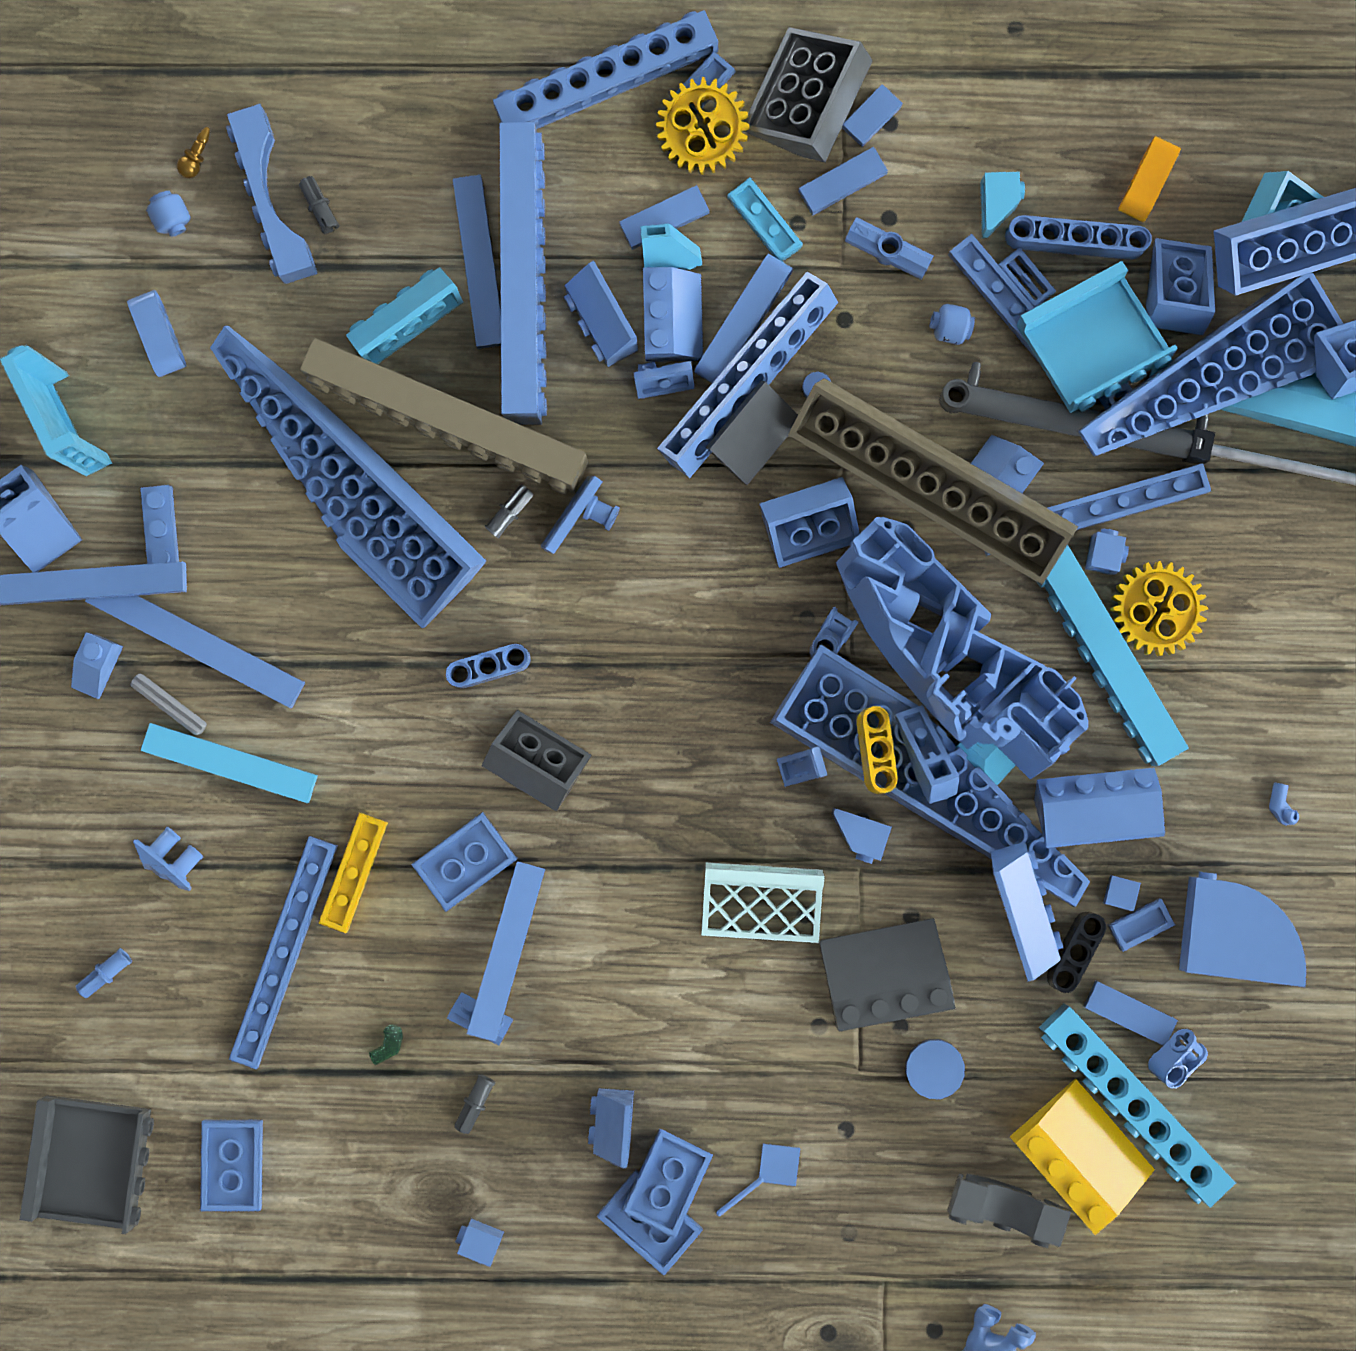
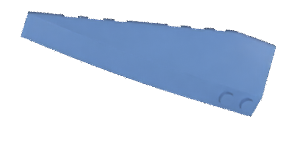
M1313 272L1288 279L1175 358L1170 364L1149 377L1078 432L1092 455L1097 456L1310 376L1316 372L1314 335L1317 332L1342 325L1343 322Z

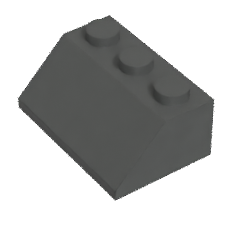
M517 710L491 744L481 766L557 812L592 755Z

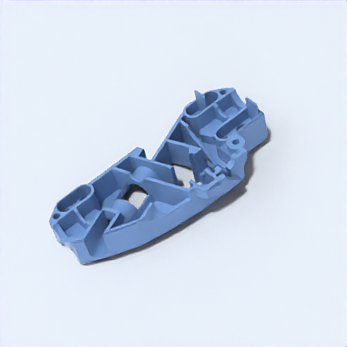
M876 517L851 541L850 548L840 557L836 564L848 596L866 632L920 702L965 748L969 749L977 742L982 744L993 743L1029 779H1032L1051 766L1061 754H1065L1070 750L1069 746L1089 727L1081 697L1070 686L1077 679L1075 676L1066 682L1053 668L1046 667L979 633L978 631L989 623L991 613L934 558V552L931 547L907 524L885 517ZM917 605L942 616L934 633L909 622ZM966 656L981 663L982 668L979 677L955 698L942 686L949 678V675L946 673L940 677L938 673L941 670L944 672L950 671Z

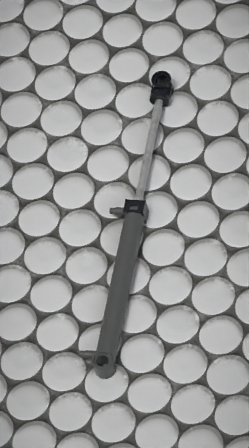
M979 362L972 363L967 382L961 379L951 380L944 386L939 396L941 407L949 413L962 412L1081 437L1078 432L1080 429L1103 413L1090 409L1082 412L1080 409H1077L1070 413L1065 404L978 386L981 374V364ZM952 390L958 391L962 396V401L953 402L949 398L948 392ZM1209 414L1198 417L1195 429L1192 431L1172 427L1124 445L1125 447L1183 458L1182 462L1197 465L1202 463L1204 465L1210 461L1211 456L1356 485L1355 473L1213 444L1216 432L1207 431Z

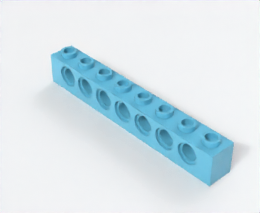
M1063 1003L1039 1026V1029L1044 1033L1041 1039L1053 1051L1058 1048L1065 1055L1061 1060L1071 1071L1079 1070L1086 1077L1082 1081L1084 1085L1094 1095L1098 1091L1106 1099L1103 1105L1114 1116L1120 1114L1127 1121L1123 1126L1135 1138L1140 1135L1147 1142L1144 1146L1146 1151L1156 1161L1160 1157L1168 1165L1165 1171L1176 1182L1182 1180L1188 1186L1185 1192L1197 1204L1202 1201L1211 1208L1236 1184L1070 1006ZM1074 1033L1077 1034L1079 1037L1078 1044L1074 1048H1067V1037ZM1091 1056H1098L1099 1065L1097 1068L1088 1070L1087 1060ZM1115 1077L1119 1078L1120 1085L1118 1089L1109 1092L1107 1088L1109 1080ZM1138 1099L1140 1101L1139 1110L1135 1113H1129V1103ZM1153 1122H1160V1131L1155 1135H1150V1125ZM1174 1144H1180L1181 1152L1179 1155L1170 1157V1148ZM1196 1166H1201V1175L1196 1179H1191V1170Z

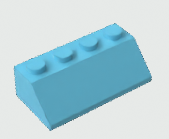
M440 267L435 271L433 269L428 270L420 277V282L413 287L407 286L397 293L395 300L389 304H381L373 311V316L366 321L360 320L350 327V332L346 336L362 358L379 364L463 303L456 285Z

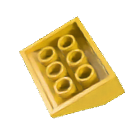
M1076 1078L1010 1136L1012 1141L1094 1235H1097L1120 1214L1155 1170Z

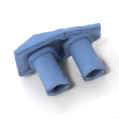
M166 827L150 846H145L138 839L133 841L144 869L153 871L160 878L169 880L180 889L191 890L190 883L186 880V875L203 858L199 851L189 845L173 864H167L163 857L181 840L169 827Z

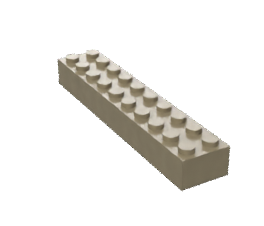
M313 339L300 368V371L307 377L306 381L312 384L311 387L322 393L328 394L330 390L338 395L340 400L348 404L354 405L355 402H359L365 407L366 411L374 415L381 416L382 413H385L392 418V422L407 428L408 424L413 425V427L418 429V433L428 438L434 439L436 435L445 440L444 444L454 449L467 448V450L471 451L472 456L480 460L487 461L488 458H491L498 463V467L511 473L514 472V469L519 470L525 474L524 478L540 484L541 480L551 485L550 489L560 494L576 493L588 465L586 453L319 339Z
M825 378L815 383L788 434L1042 585L1079 527Z

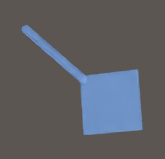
M763 1143L759 1178L716 1212L717 1216L724 1214L762 1182L796 1186L800 1148Z

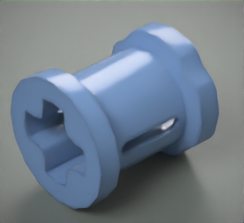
M594 495L585 509L583 519L588 520L590 518L604 525L605 529L609 531L617 518L620 507H611L599 501L598 497Z

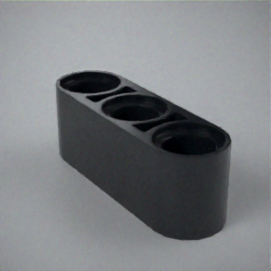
M1082 912L1075 918L1062 943L1064 948L1059 949L1061 960L1049 968L1047 973L1049 985L1057 991L1070 993L1080 983L1106 932V922L1100 915ZM1093 918L1096 922V928L1092 933L1087 934L1084 930V923L1087 919ZM1080 944L1083 950L1082 956L1077 960H1073L1070 956V950L1074 945ZM1061 971H1067L1069 974L1068 982L1063 986H1059L1056 981L1057 975Z

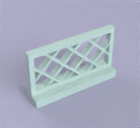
M706 862L701 935L819 943L822 889L824 886L823 870ZM710 885H724L730 894L717 903L710 895ZM729 885L738 887L733 890ZM745 886L753 887L759 894L748 905L737 894ZM759 887H764L767 889L762 892V890ZM774 888L783 889L789 896L777 907L766 896ZM788 889H795L796 891L791 893ZM803 890L816 891L815 902L806 909L795 898ZM734 897L744 909L731 919L722 906ZM761 899H764L773 911L760 920L751 908ZM709 901L714 905V907L710 911ZM793 901L802 913L789 922L780 910ZM813 909H814V918H813V917L811 916V914L809 913V912H811ZM717 910L728 921L720 929L708 928V918ZM746 912L757 922L749 931L741 930L735 923ZM775 914L787 925L779 932H771L764 925ZM807 916L813 923V935L800 934L794 925ZM732 925L735 930L728 929V928ZM761 927L765 932L757 930ZM790 929H791L792 932H793V933H786V932H787L788 930H790Z

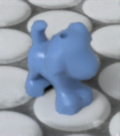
M983 1304L982 1307L976 1309L973 1330L970 1331L966 1346L962 1351H1016L1017 1347L1025 1349L1033 1343L1036 1333L1028 1326L1017 1323L1015 1327L1012 1326L1006 1336L992 1333L990 1327L999 1322L1001 1311L990 1305Z

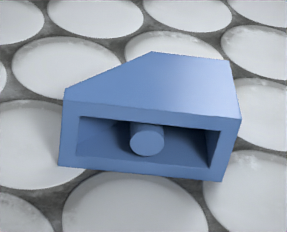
M86 632L74 657L71 688L100 699L123 646L99 635Z
M833 808L831 814L850 851L857 853L855 859L872 864L873 859L881 861L892 827Z

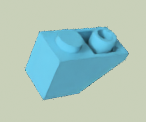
M672 225L640 226L644 268L674 267L689 270L696 266H702L700 247Z

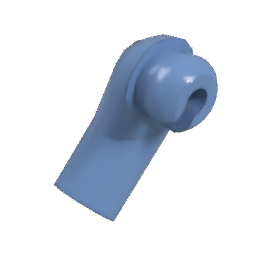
M1274 783L1269 803L1270 811L1279 823L1283 825L1296 824L1299 820V813L1297 810L1291 809L1286 802L1289 786Z

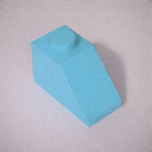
M1020 172L984 173L980 182L982 238H988L1017 208L1020 200L1024 199L1025 183L1020 182Z

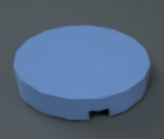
M928 1039L919 1043L909 1052L905 1064V1074L910 1085L918 1094L928 1099H943L952 1095L961 1086L965 1076V1064L961 1054L952 1044L941 1039Z

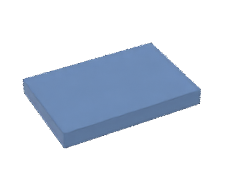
M482 812L411 865L445 912H447L515 862L517 857L485 813Z
M263 1120L202 1121L200 1211H260L262 1209Z
M659 1128L621 1212L676 1238L713 1154Z
M635 1170L597 1214V1218L664 1276L703 1231V1228L686 1214L676 1238H673L622 1213V1207L639 1173Z

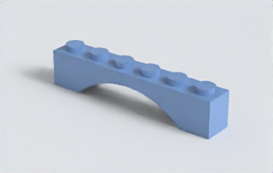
M257 104L227 114L230 125L226 126L231 142H236L239 152H235V157L241 170L245 169L247 179H243L249 197L253 196L256 203L255 206H252V210L257 223L262 222L265 232L260 234L265 249L271 250L273 259L269 260L274 276H279L287 284L318 274L308 244L278 218L270 201L267 187V166L275 139L266 112L261 104Z

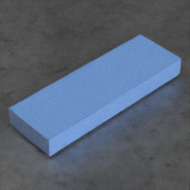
M872 147L803 185L798 191L813 216L887 175L888 170L876 149Z
M696 185L620 221L619 224L633 250L642 245L640 226L670 224L675 229H678L709 214V209Z
M596 476L586 477L541 544L542 549L551 554L556 552L603 481Z
M1096 980L1083 1006L1163 1046L1169 1041L1178 1021Z

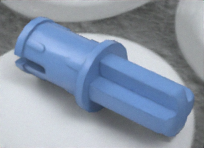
M120 948L105 962L96 964L95 970L76 984L78 993L82 997L88 998L105 983L113 982V977L132 963L130 956Z

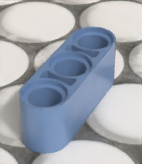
M156 290L127 300L132 318L156 375L162 377L186 367L185 358L162 300Z
M510 644L451 663L447 667L446 678L452 686L462 689L525 670L531 661L530 653L522 645ZM515 650H520L524 654L523 662L517 666L511 665L509 662L510 654ZM490 658L494 659L496 662L494 672L484 674L481 670L483 661ZM459 667H465L468 671L467 679L457 683L454 680V671Z

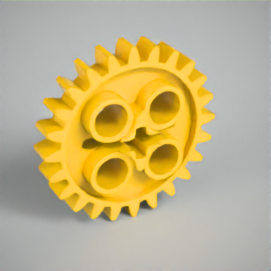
M702 77L700 85H696L693 78L690 79L689 88L680 83L681 92L677 94L675 91L670 90L669 92L673 100L663 99L662 101L667 110L658 111V116L664 119V121L657 122L656 127L657 129L664 130V132L659 133L657 137L659 141H667L661 146L662 151L671 150L668 156L670 161L677 157L679 158L678 168H682L687 163L689 173H692L695 166L699 167L701 175L704 174L705 167L708 166L711 172L715 173V165L718 163L723 169H726L725 159L728 158L735 162L736 158L733 151L742 153L743 147L739 144V141L747 142L748 136L741 133V131L749 130V124L741 122L748 118V112H739L744 106V101L734 102L737 97V91H733L728 95V84L725 83L719 89L717 88V79H714L710 86L706 84L705 77ZM706 100H712L716 103V108L712 112H705L701 109V104ZM691 103L695 105L702 122L707 124L708 133L716 144L715 149L711 148L704 131L701 128L698 129L697 119L689 107ZM683 114L688 115L691 118V122L687 126L680 127L676 124L677 117ZM726 126L730 129V133L727 137L719 138L714 134L716 128ZM701 140L705 143V147L700 152H693L689 149L691 142Z
M1161 561L1155 562L1153 569L1149 562L1143 564V572L1138 567L1132 569L1134 578L1128 574L1124 575L1122 578L1127 585H1116V589L1121 594L1111 597L1112 600L1118 602V606L1110 608V611L1118 613V617L1114 618L1113 622L1121 624V627L1118 629L1120 633L1126 632L1127 636L1124 639L1126 643L1132 640L1135 641L1133 650H1139L1144 646V655L1151 654L1153 648L1155 649L1156 656H1162L1164 648L1168 655L1175 654V646L1180 651L1186 649L1184 640L1188 643H1194L1195 639L1191 633H1202V629L1197 626V623L1207 621L1206 618L1200 616V612L1207 610L1208 607L1200 605L1199 602L1206 598V595H1197L1196 592L1202 585L1196 584L1192 586L1190 582L1193 580L1194 575L1191 574L1183 577L1184 567L1174 572L1172 562L1168 563L1164 569ZM1149 582L1157 584L1159 588L1157 596L1149 594L1147 590ZM1171 586L1172 591L1170 595H1168L1160 607L1163 613L1154 617L1150 630L1147 632L1145 627L1157 612V608L1154 605L1163 601L1168 587ZM1175 596L1180 597L1184 601L1182 611L1177 610L1173 605ZM1135 607H1140L1145 613L1142 622L1137 621L1133 616ZM1161 621L1166 622L1170 627L1168 636H1163L1159 631Z

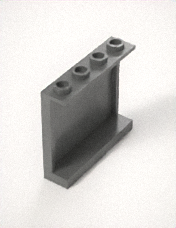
M49 1095L38 1099L20 1220L32 1222L36 1218H46L121 1228V1234H127L137 1226L141 1216L138 1200L145 1188V1178L142 1177L143 1166L147 1165L150 1153L149 1148H146L147 1137L151 1135L154 1126V1119L150 1118L151 1109Z

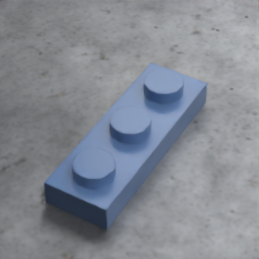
M163 485L140 488L147 564L179 562L172 486Z

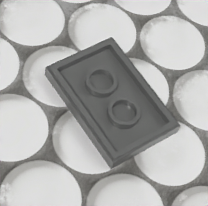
M761 380L706 448L743 484L748 485L788 437L798 414L765 381Z

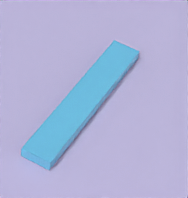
M153 723L149 724L141 748L143 752L305 803H309L318 775Z

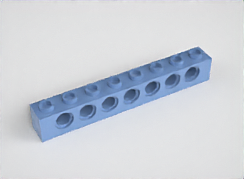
M705 10L698 13L693 11L687 13L681 20L675 23L661 24L654 32L646 35H635L628 43L621 46H609L602 54L595 57H583L577 61L576 65L569 68H557L550 73V76L543 79H531L517 90L503 91L497 98L493 99L494 107L501 123L535 122L536 129L708 57L713 51L717 53L718 39ZM681 36H687L691 41L683 44L678 42L677 39ZM655 47H661L665 50L660 55L651 53V50ZM629 58L639 61L634 66H628L624 63ZM603 69H608L612 72L608 77L598 75ZM577 80L586 83L582 88H574L571 85ZM552 91L559 93V96L554 100H549L545 97L547 93ZM523 103L533 104V107L528 111L519 109Z
M809 272L804 274L657 448L670 465L691 478L711 454L706 446L761 380L769 385L838 304L836 297L826 282Z

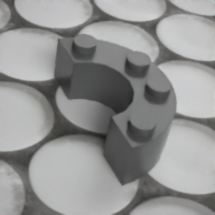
M958 1174L947 1212L950 1214L949 1219L961 1224H966L967 1220L983 1224L984 1220L994 1222L993 1225L999 1229L1011 1231L1012 1228L1032 1238L1031 1242L1040 1247L1048 1248L1049 1244L1061 1247L1071 1215L1069 1210L1048 1199H1044L1043 1202L1033 1197L1032 1192L974 1174H967L966 1178L963 1179L964 1175Z

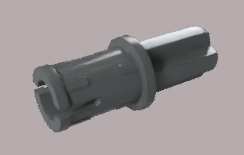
M308 176L300 180L299 187L309 204L308 210L313 212L322 229V233L328 234L335 231L334 228L338 229L340 225L328 205L330 201L328 198H324L315 178Z
M519 485L505 504L501 503L499 505L501 507L499 511L484 527L499 539L514 519H519L517 515L533 497V493L524 485Z
M482 1074L478 1075V1079L469 1097H465L463 1100L465 1105L454 1125L456 1130L463 1134L471 1132L480 1112L486 1108L484 1104L495 1085L494 1080Z

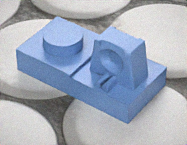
M691 361L665 365L661 368H657L655 362L639 364L638 372H633L638 399L695 389Z

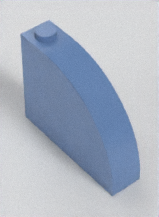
M1199 872L1198 877L1189 876L1179 970L1194 974L1305 987L1306 961L1303 946L1294 925L1278 905L1250 887L1217 880V874Z

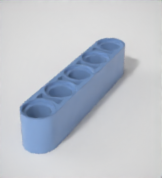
M1027 215L1015 217L1005 233V241L1014 249L1020 247L1022 250L1129 260L1139 258L1152 241L1149 230L1142 226ZM1020 227L1024 229L1027 236L1018 237L1014 232V228ZM1049 230L1053 232L1055 239H1046L1043 231ZM1071 233L1081 234L1084 242L1074 241ZM1106 235L1110 237L1112 245H1105L1101 241L1100 236ZM1129 238L1139 240L1141 248L1133 247Z
M767 254L694 371L696 374L711 383L716 380L754 335L793 271L792 267L771 254Z

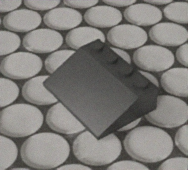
M788 27L749 110L748 118L744 121L749 124V130L744 132L798 156L826 162L873 61L860 41Z
M934 918L819 940L835 1025L839 1032L956 1009L950 977Z

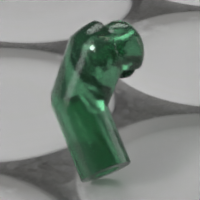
M394 1024L386 1026L383 1031L385 1034L383 1045L369 1052L370 1059L375 1066L400 1052L403 1032L399 1026Z

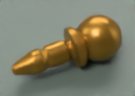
M205 127L197 135V140L194 141L191 150L185 149V155L179 158L177 170L181 176L194 178L198 175L200 162L204 160L200 154H202L205 144L209 140V127Z

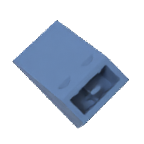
M20 465L0 479V535L32 572H39L82 541L77 531L33 470Z

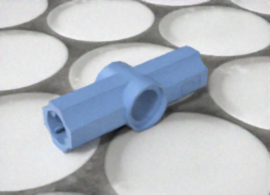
M857 217L845 238V242L875 256L881 264L892 265L922 280L934 257L903 241L897 233L885 232ZM892 244L896 248V252L888 254L883 251L882 245Z

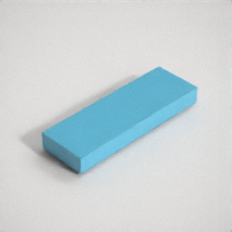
M748 178L727 194L729 201L775 258L783 262L803 247V243L751 178Z

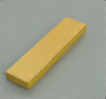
M364 813L358 814L319 924L348 933L388 822Z

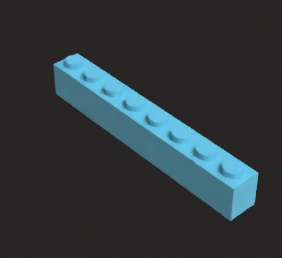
M1067 545L1043 585L1038 582L1037 584L1040 587H1045L1050 595L1047 598L1050 606L1055 612L1059 611L1065 620L1062 623L1065 631L1071 638L1075 637L1080 646L1077 650L1081 658L1086 663L1090 662L1095 671L1092 673L1094 680L1100 688L1104 687L1110 696L1107 698L1109 705L1115 713L1119 712L1125 721L1122 724L1127 735L1131 739L1135 738L1140 746L1137 750L1142 760L1146 764L1150 763L1151 766H1160L1189 749Z

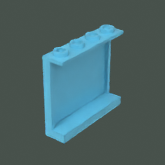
M1123 261L1022 314L1017 323L1018 330L1070 413L1077 409H1080L1081 412L1089 409L1096 403L1095 399L1103 395L1106 398L1111 397L1122 389L1121 385L1128 381L1132 384L1140 381L1147 375L1146 372L1154 367L1157 370L1164 368L1173 361L1172 356L1177 350L1176 345L1168 347L1125 279L1128 269Z
M17 346L7 352L8 355L1 358L0 361L46 455L85 476L112 464L106 452L78 436L53 385L68 377V373L29 346Z

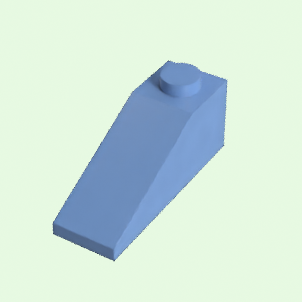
M923 705L895 714V719L914 773L928 803L931 804L957 795L960 777Z

